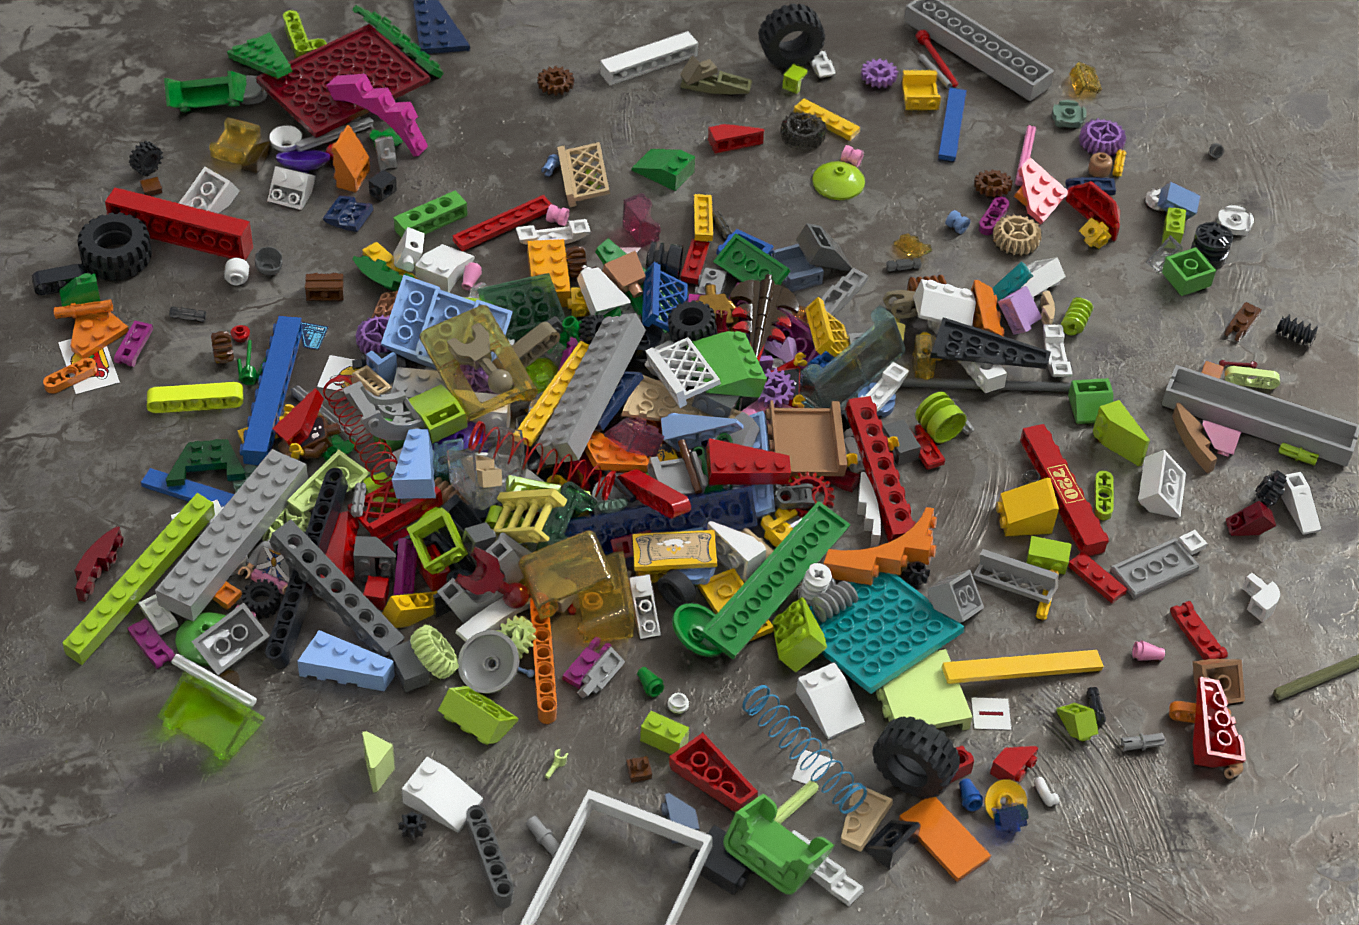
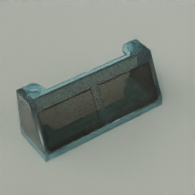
M879 305L871 313V320L875 324L825 367L822 368L817 364H810L800 372L799 393L806 399L804 402L811 408H830L832 401H840L841 408L848 402V399L853 398L888 368L892 362H895L905 353V346L894 315Z

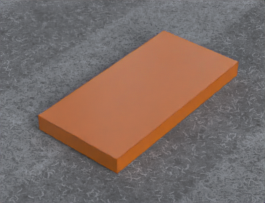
M936 797L925 798L899 816L900 821L920 823L918 841L956 882L991 858L986 849Z

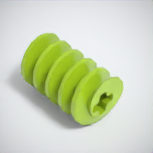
M1080 297L1072 299L1061 322L1065 334L1075 335L1083 332L1094 308L1090 301Z

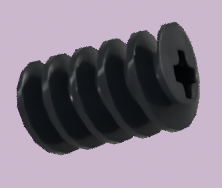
M1290 314L1286 318L1283 316L1275 334H1279L1282 331V337L1285 338L1289 334V340H1293L1296 337V343H1300L1303 340V346H1307L1310 343V348L1317 336L1318 326L1311 330V323L1304 327V320L1297 324V317L1291 321Z

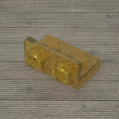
M1078 62L1071 69L1069 74L1077 95H1080L1084 89L1089 92L1100 93L1102 87L1095 67Z

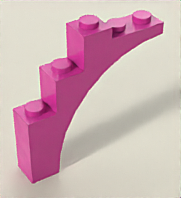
M366 74L336 76L326 85L334 100L355 103L384 120L401 137L413 156H419L428 147L415 121L418 115L411 102L396 103L388 88L373 89Z

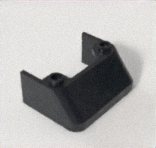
M435 531L423 538L426 547L434 544L441 555L453 549L452 545L439 532ZM410 535L404 537L406 539L412 540ZM399 540L393 542L394 553L396 554V564ZM466 556L459 562L448 566L451 571L447 574L446 582L448 583L452 578L455 580L458 574L464 576L473 574L475 567ZM438 593L433 595L435 618L452 611Z

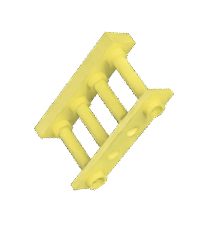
M555 488L500 492L497 500L503 504L504 508L492 530H494L497 537L504 532L518 543L549 541V537L542 532V529L552 508L564 507L567 499ZM543 508L535 526L530 527L538 509ZM529 509L521 527H517L524 510ZM515 510L508 527L503 528L510 512Z

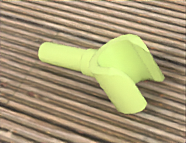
M561 749L555 751L554 762L545 774V777L548 779L556 768L566 765L568 754L566 753L564 757H559Z

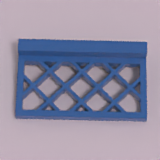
M653 262L644 272L642 324L646 327L654 324L669 332L668 315L666 313H671L673 308H677L678 302L675 299L676 297L681 304L687 301L688 284L660 271V264ZM676 286L681 288V292H679ZM669 287L674 294H671L667 288ZM660 290H662L666 297H663ZM666 300H669L674 307H671ZM660 302L664 306L665 310H663L662 307L659 305ZM661 316L665 322L659 320L658 317Z

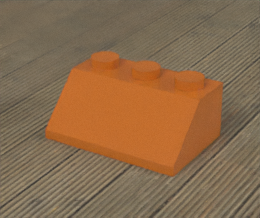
M974 280L971 288L976 300L973 327L1004 336V329L1000 327V311H997L996 308L997 296L994 295L993 289L979 280Z

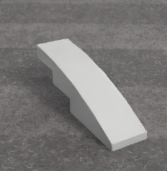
M861 472L857 514L865 515L864 531H872L870 547L879 546L881 536L878 502L866 473Z
M502 597L456 630V634L466 642L476 633L486 630H500L501 623L507 624L508 618L513 621L517 613L530 608V598L522 608L513 609L504 603Z
M795 830L792 832L794 835L799 837L808 845L810 844V840H808ZM828 857L811 875L816 882L848 906L863 893V886L846 876V870Z

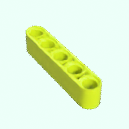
M238 382L153 387L147 391V410L152 413L237 408L243 404V386Z

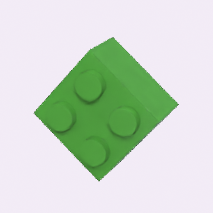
M1196 247L1166 257L1162 269V274L1181 296L1212 286L1216 273L1213 266Z

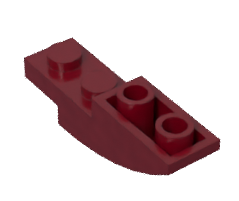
M114 527L101 536L85 552L74 570L77 579L75 590L78 601H87L89 594H92L94 591V583L97 578H100L102 570L109 571L111 565L116 562L118 549L122 548L124 543L120 527Z

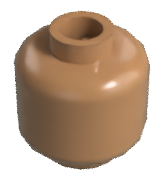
M1095 153L1090 158L1089 173L1095 178L1107 177L1111 171L1112 158L1106 153Z

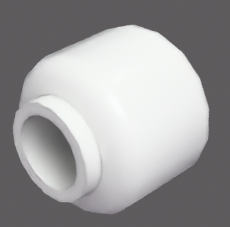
M240 258L228 260L224 271L226 281L236 286L247 282L249 277L248 263Z

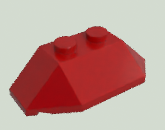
M1092 181L1070 187L1066 202L1086 219L1090 220L1093 218L1099 223L1103 222L1109 228L1107 232L1111 235L1110 239L1116 241L1120 229V209L1117 202Z

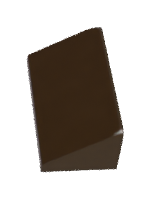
M271 141L255 144L241 169L258 173L272 151Z

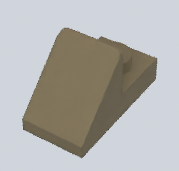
M692 55L680 76L687 85H690L718 73V70L710 59L699 63L694 55Z

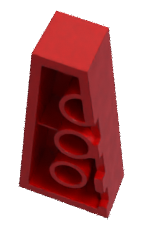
M711 438L708 439L706 458L709 485L788 484L791 475L790 455Z
M703 732L669 756L670 770L735 813L758 797V791Z

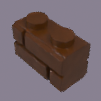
M306 274V301L344 300V274Z

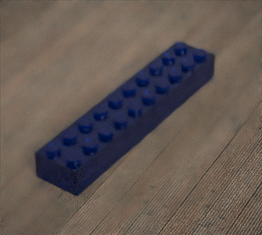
M739 485L688 495L686 497L690 501L691 510L672 519L642 504L615 512L596 513L551 522L558 562L568 564L613 555L612 539L650 529L651 533L679 532L703 527L704 531L707 530L710 521L734 530L758 526L752 487L749 485Z

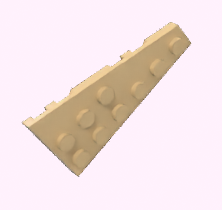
M644 375L643 380L629 396L621 414L624 417L661 421V418L667 417L671 413L714 417L692 406L695 396L686 399L687 405L680 408L662 382ZM735 409L730 418H735L741 411Z

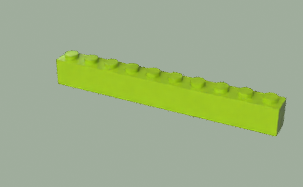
M199 493L195 494L65 639L62 644L67 656L81 665L86 662L215 516L213 502Z

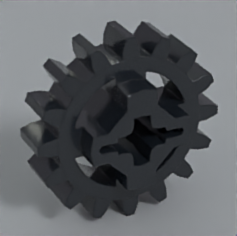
M1279 470L1265 476L1255 490L1257 493L1253 499L1254 503L1260 501L1266 507L1276 504L1285 491L1284 484L1287 481V476Z

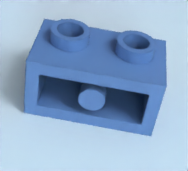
M1170 182L1161 188L1157 206L1166 212L1168 207L1185 209V220H1188L1197 214L1200 195Z

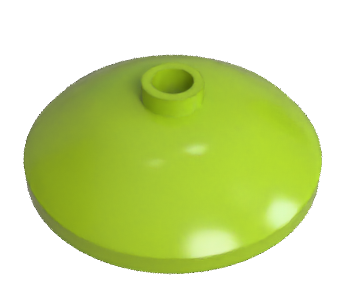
M833 161L819 166L813 174L812 182L814 188L821 195L834 200H848L858 196L863 191L865 178L862 172L852 164Z

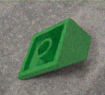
M82 274L59 290L62 307L69 306L71 303L84 304L101 301L95 274Z

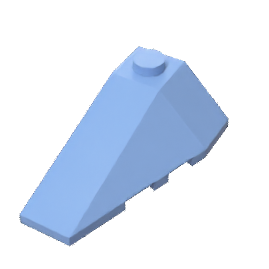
M671 413L667 417L661 418L663 440L678 452L680 451L679 440L684 439L688 449H692L693 447L701 446V442L709 438L715 439V436L721 433L732 434L744 429L743 424L737 419L678 413Z

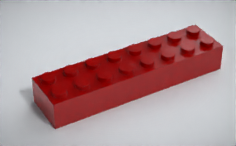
M114 187L105 200L107 215H109L108 213H124L125 215L130 214L134 216L135 219L138 218L146 225L151 239L229 259L240 258L245 261L253 249L250 221Z

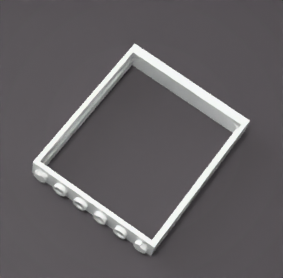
M588 790L520 925H535L592 809L700 850L665 924L676 925L710 853L712 836Z

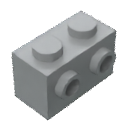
M705 267L703 275L700 274L698 285L700 286L696 287L694 294L705 295L706 285H715L716 294H723L727 272Z

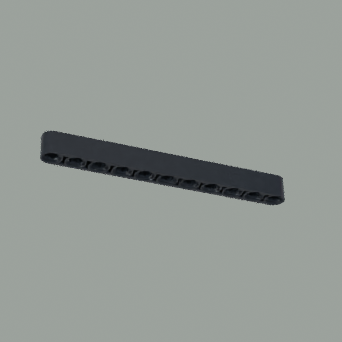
M332 468L326 472L305 533L325 555L349 485L342 470L339 468ZM303 559L305 563H311L309 560ZM294 568L265 651L267 658L276 669H283L290 663L313 594V587L308 582H304Z

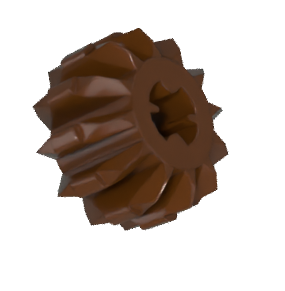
M578 246L568 248L566 251L568 275L578 278L580 272L587 268L585 249Z
M228 331L212 333L211 341L215 362L224 364L233 361L234 355L230 333Z

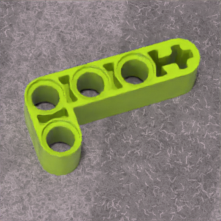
M289 10L283 14L285 31L295 59L326 44L324 39H307L299 14L296 11Z

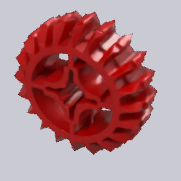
M807 471L804 477L799 472L798 479L792 476L791 482L785 484V486L812 484L814 486L813 490H811L812 498L815 504L819 494L822 493L824 496L822 504L828 508L834 507L832 502L835 500V495L832 494L834 489L829 487V481L823 482V476L818 479L816 472L813 476H809ZM787 495L781 496V499L783 501H789L790 497ZM796 508L797 516L802 519L809 512L801 510L802 508Z

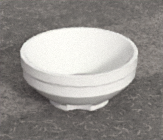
M293 126L275 128L270 134L271 145L281 152L294 151L296 149L295 143L302 140L301 131ZM286 143L291 144V146H282V145H283V144H286Z

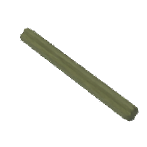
M1359 654L1275 688L1273 695L1276 700H1282L1359 668Z

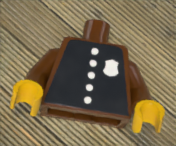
M285 405L283 417L292 410L293 405ZM317 415L309 437L301 445L297 443L290 445L289 452H292L291 457L298 459L301 455L303 460L319 458L327 451V448L333 446L331 436L341 434L339 423L329 425L324 416Z

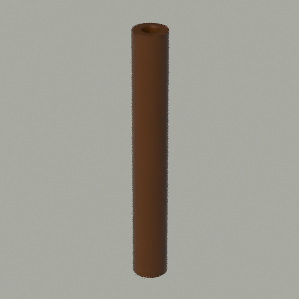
M684 439L679 440L678 445L695 494H700L702 488L686 441Z

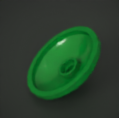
M687 603L679 606L672 617L673 629L679 641L687 649L698 655L714 657L722 653L720 649L700 635L701 631L716 614L698 604Z

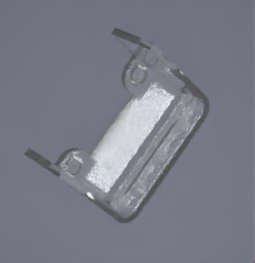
M498 427L500 431L499 444L504 436L510 432L514 435V448L523 439L522 430ZM495 429L496 446L498 441L497 429ZM509 434L504 439L494 459L495 468L502 470V486L485 488L479 486L475 454L447 450L450 482L473 508L484 510L498 503L497 497L499 493L506 492V478L508 475L523 478L524 470H522L525 460L523 441L514 452L510 463L507 464L512 448V434ZM496 447L489 451L487 454L488 458L493 459Z

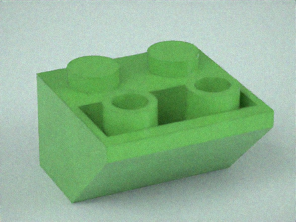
M1109 378L1071 381L1068 398L1076 424L1095 423L1099 406L1114 402Z

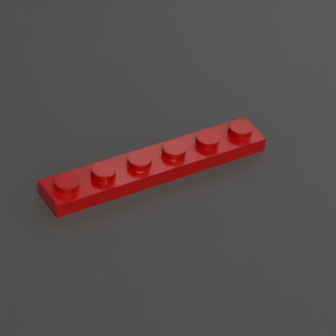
M542 195L452 235L453 242L461 251L467 250L546 214L552 203Z

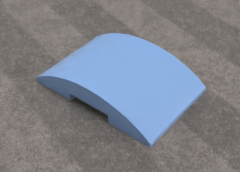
M403 275L381 342L383 347L424 366L440 370L445 369L448 372L455 373L461 364L455 360L448 350L447 341L456 338L463 344L472 343L475 340L472 335V326L480 323L489 333L491 362L499 356L513 311L477 299L475 302L439 290V286Z

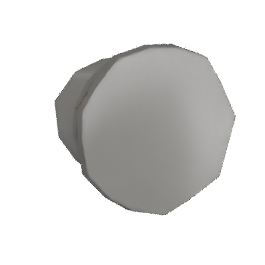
M246 76L247 84L242 104H255L266 99L267 93L256 83V77L258 76Z

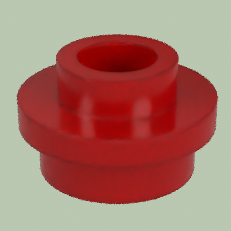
M237 325L232 328L231 336L236 342H245L250 336V329L244 325Z

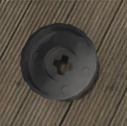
M1205 222L1200 224L1196 228L1191 249L1196 247L1215 270L1219 269L1226 263L1233 241L1232 232L1220 223Z
M652 241L647 252L646 270L653 262L660 264V271L679 280L683 259V245L671 244L667 252L665 251L664 243H661L659 250H657V242Z

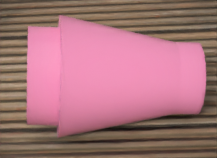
M470 262L464 267L461 285L463 289L472 290V287L482 274L480 265Z
M1142 640L1140 642L1136 641L1133 645L1132 656L1137 658L1138 661H1162L1165 656V649Z

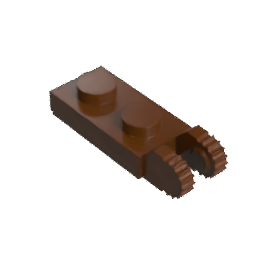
M1245 302L1230 322L1224 335L1228 337L1234 330L1237 332L1235 340L1239 342L1260 316L1262 309Z

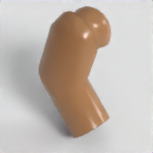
M1243 764L1228 765L1229 768L1224 771V775L1226 778L1231 779L1241 774Z

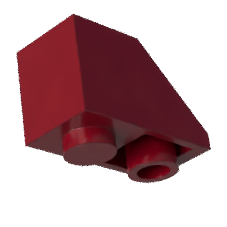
M1260 501L1226 518L1231 536L1260 535L1276 527L1272 511Z

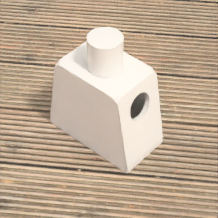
M407 227L393 253L394 264L397 268L413 272L415 265L422 255L424 233Z

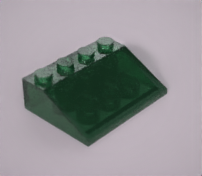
M549 273L477 289L480 301L513 311L504 340L509 338L517 342L539 324L547 322L554 316L561 322L565 319Z

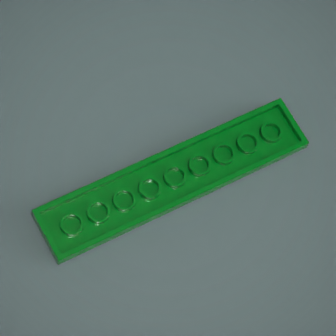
M818 501L706 625L700 635L734 660L800 585L810 565L819 563L827 554L828 549H831L851 524Z

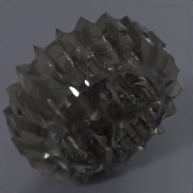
M796 111L795 114L790 113V116H786L782 121L780 133L782 140L785 141L786 145L789 144L790 148L796 147V150L803 149L804 151L808 149L811 151L812 148L817 149L818 146L822 145L826 139L827 129L825 122L822 121L821 117H817V114L811 115V112L804 113L803 111L799 113Z

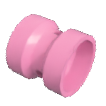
M846 145L841 155V161L849 162L853 166L858 167L863 159L864 151L854 150L853 147Z
M551 204L547 211L546 221L551 223L557 222L558 225L565 226L569 217V209H558L556 205Z

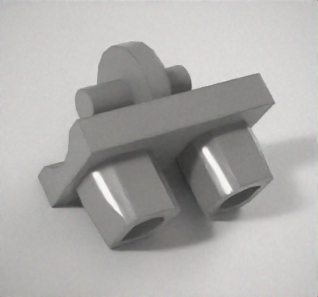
M392 136L377 138L375 146L379 170L396 168L397 161Z

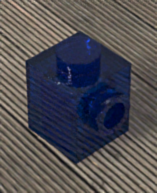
M1016 802L992 808L996 830H1008V833L1021 831V827L1028 826L1029 814L1024 804Z

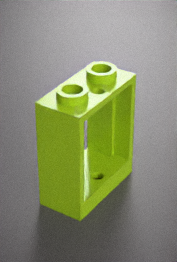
M442 507L407 527L424 568L432 575L442 572L445 567L459 562L468 554L451 515ZM446 525L456 547L432 560L423 542V538Z

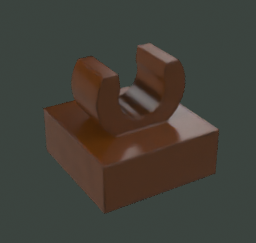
M648 756L626 760L631 783L652 779Z

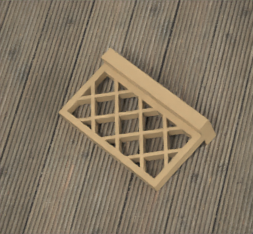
M600 142L565 150V146L558 147L569 207L576 206V201L610 194ZM597 149L594 155L589 153L591 150ZM580 154L576 159L570 156ZM584 157L590 158L586 163L581 161ZM594 161L599 162L596 167L591 165ZM577 164L582 166L579 171L574 169ZM586 169L592 170L588 175L583 173ZM596 173L602 174L598 179L593 177ZM579 177L585 178L581 183L576 181ZM589 180L594 182L591 187L586 185ZM598 185H602L605 187L604 189L600 190L595 189ZM581 189L587 190L585 193L577 194Z

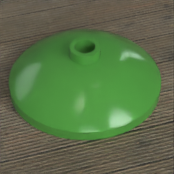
M206 612L199 614L194 622L187 619L180 626L176 634L175 642L178 653L199 666H210L192 641L226 615Z

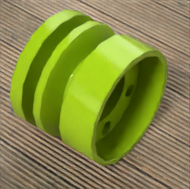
M936 392L927 397L919 405L915 413L917 422L927 430V433L937 443H945L956 437L962 431L967 421L964 412L955 405L954 401L945 392Z

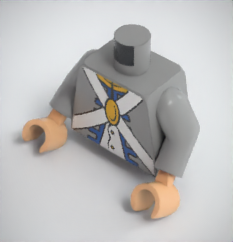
M269 539L268 541H263L254 549L247 561L249 562L248 565L241 567L238 571V575H242L246 569L248 575L245 579H249L255 566V569L263 571V574L267 573L289 583L293 567H290L285 562L284 557L279 552H275L272 549ZM289 545L291 548H297L294 545ZM285 585L282 589L283 594H285L287 585Z

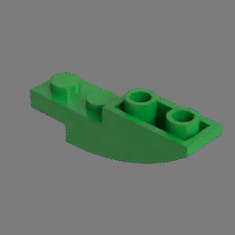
M364 255L361 257L353 256V261L366 276L393 292L399 290L403 275H399V272L386 265L387 262L380 259L373 261L370 257ZM404 273V275L415 278L410 274Z

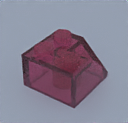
M643 193L626 198L623 202V227L640 248L651 244L652 241H659L661 232L659 224L651 218L652 202Z
M639 417L635 419L625 418L604 434L606 438L627 452L656 457L665 437L658 432V428L647 425V421Z

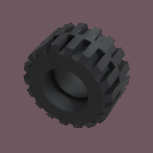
M691 300V302H683L684 304L679 303L676 305L677 308H673L668 315L669 333L673 344L687 337L691 341H696L717 334L714 310L710 308V305L703 304L702 301L696 302V300Z

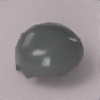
M269 246L260 248L255 254L256 270L268 276L277 274L283 264L281 252Z

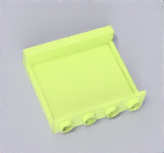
M946 649L933 652L876 690L878 700H882L883 715L885 718H888L889 722L899 717L910 716L915 717L917 720H925L926 723L933 724L936 728L959 724L961 730L970 729L972 714L959 683L947 684L941 667L943 662H951Z

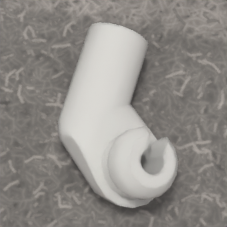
M1037 777L1034 780V785L1045 805L1050 807L1058 805L1059 796L1056 793L1051 794L1044 778Z

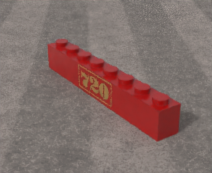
M1044 424L1023 428L1020 442L1040 479H1051L1059 507L1058 513L1080 553L1084 552L1087 556L1104 553L1109 542L1108 535L1101 528L1100 521L1095 517L1091 504L1086 501L1082 488H1079L1075 475L1070 472L1066 459H1063L1060 453L1059 446L1052 439L1051 432L1047 430Z

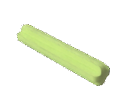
M811 780L777 809L778 812L774 820L781 824L818 791V784Z

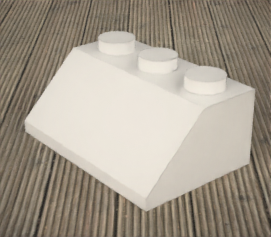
M1058 257L1039 260L1029 264L1027 267L1033 277L1022 287H1028L1034 300V296L1048 291L1047 288L1059 285L1060 280L1066 276Z
M921 279L913 296L919 318L941 323L944 317L972 326L976 304L973 291L966 288H956L950 284H940L933 280Z
M1165 450L1146 456L1142 468L1138 501L1149 512L1175 518L1180 517L1186 477L1185 471Z

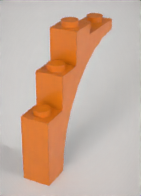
M926 507L922 517L913 528L886 544L862 550L844 551L828 549L824 565L831 571L833 579L872 585L874 577L877 578L879 572L901 575L903 567L906 568L908 562L920 561L925 565H929L931 557H935L936 545H933L932 528L935 529L937 524V517H934V508Z

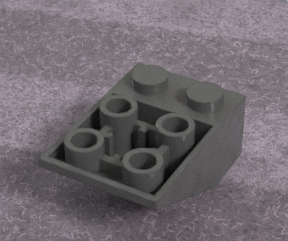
M806 223L796 241L807 258L808 263L826 268H835L841 271H851L852 266L833 238L821 226Z

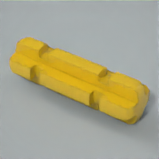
M1117 150L1113 176H1122L1126 156L1125 150Z

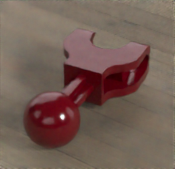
M475 546L471 552V556L477 563L475 571L469 576L458 574L454 582L476 595L486 592L495 594L497 591L502 594L504 603L510 608L519 609L525 606L529 599V592L526 586L519 582L510 584L503 580L505 575L500 572L498 559Z

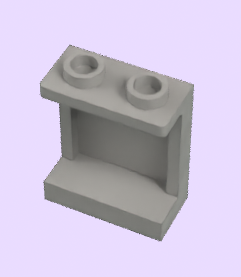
M696 451L691 452L690 456L702 488L700 494H695L683 458L660 462L658 456L650 457L647 465L649 476L684 494L686 497L703 495L708 485L707 476L702 471V461L697 457Z

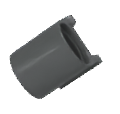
M800 484L781 487L776 496L777 506L782 510L813 507L815 505L811 491L813 490V485ZM787 495L790 497V500L783 501L780 497Z

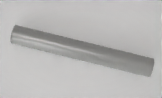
M924 54L919 56V60L929 70L937 71V78L946 88L952 86V83Z

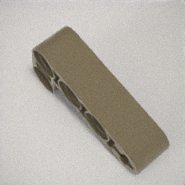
M548 322L539 324L492 361L497 369L506 370L512 376L513 384L508 392L511 393L514 390L520 389L522 381L518 373L558 343L560 334Z

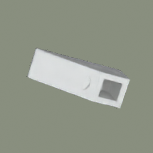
M1301 472L1287 474V481L1284 484L1285 491L1281 498L1301 533L1304 535L1321 531L1310 487Z
M650 575L629 578L626 582L640 639L661 636Z

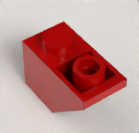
M1036 746L1004 748L993 761L990 774L999 780H1012L1020 783L1026 774L1025 771L1028 768L1032 769L1036 764L1038 748Z

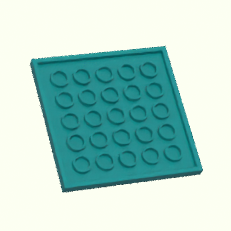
M879 572L878 577H874L872 585L848 582L857 592V603L852 602V606H846L844 611L839 610V614H833V617L827 618L825 622H821L816 617L812 605L809 607L825 636L827 648L821 654L832 663H835L839 669L870 694L964 633V626L961 623L935 610L928 598L896 574Z

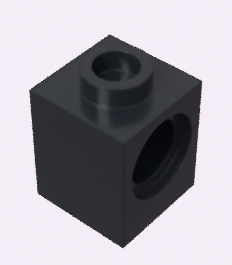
M385 170L380 171L368 180L369 193L381 201H384L397 191L396 177Z

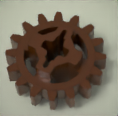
M549 66L548 70L542 69V73H538V88L542 89L543 93L547 91L548 95L552 93L557 96V93L564 95V92L569 93V89H573L574 85L573 73H569V69L563 70L564 67L557 68V66H554V68H551Z
M992 169L991 172L985 170L984 173L979 172V175L975 176L974 187H976V191H980V194L985 193L986 197L992 196L995 198L996 195L1002 197V194L1007 195L1008 192H1011L1013 180H1011V176H1007L1006 172L1001 173V170L996 171Z

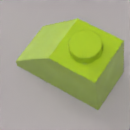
M1078 703L1056 708L1070 736L1079 739V741L1090 740L1091 736L1099 734L1094 709Z

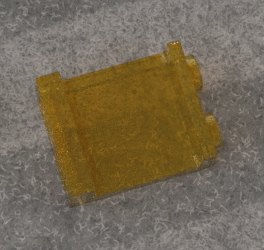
M227 117L224 122V133L217 143H210L211 157L243 165L255 144H258L261 140L260 126Z

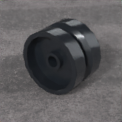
M651 324L649 327L644 326L646 331L632 356V366L636 368L646 369L645 363L648 358L645 350L655 348L665 342L663 329L654 324Z

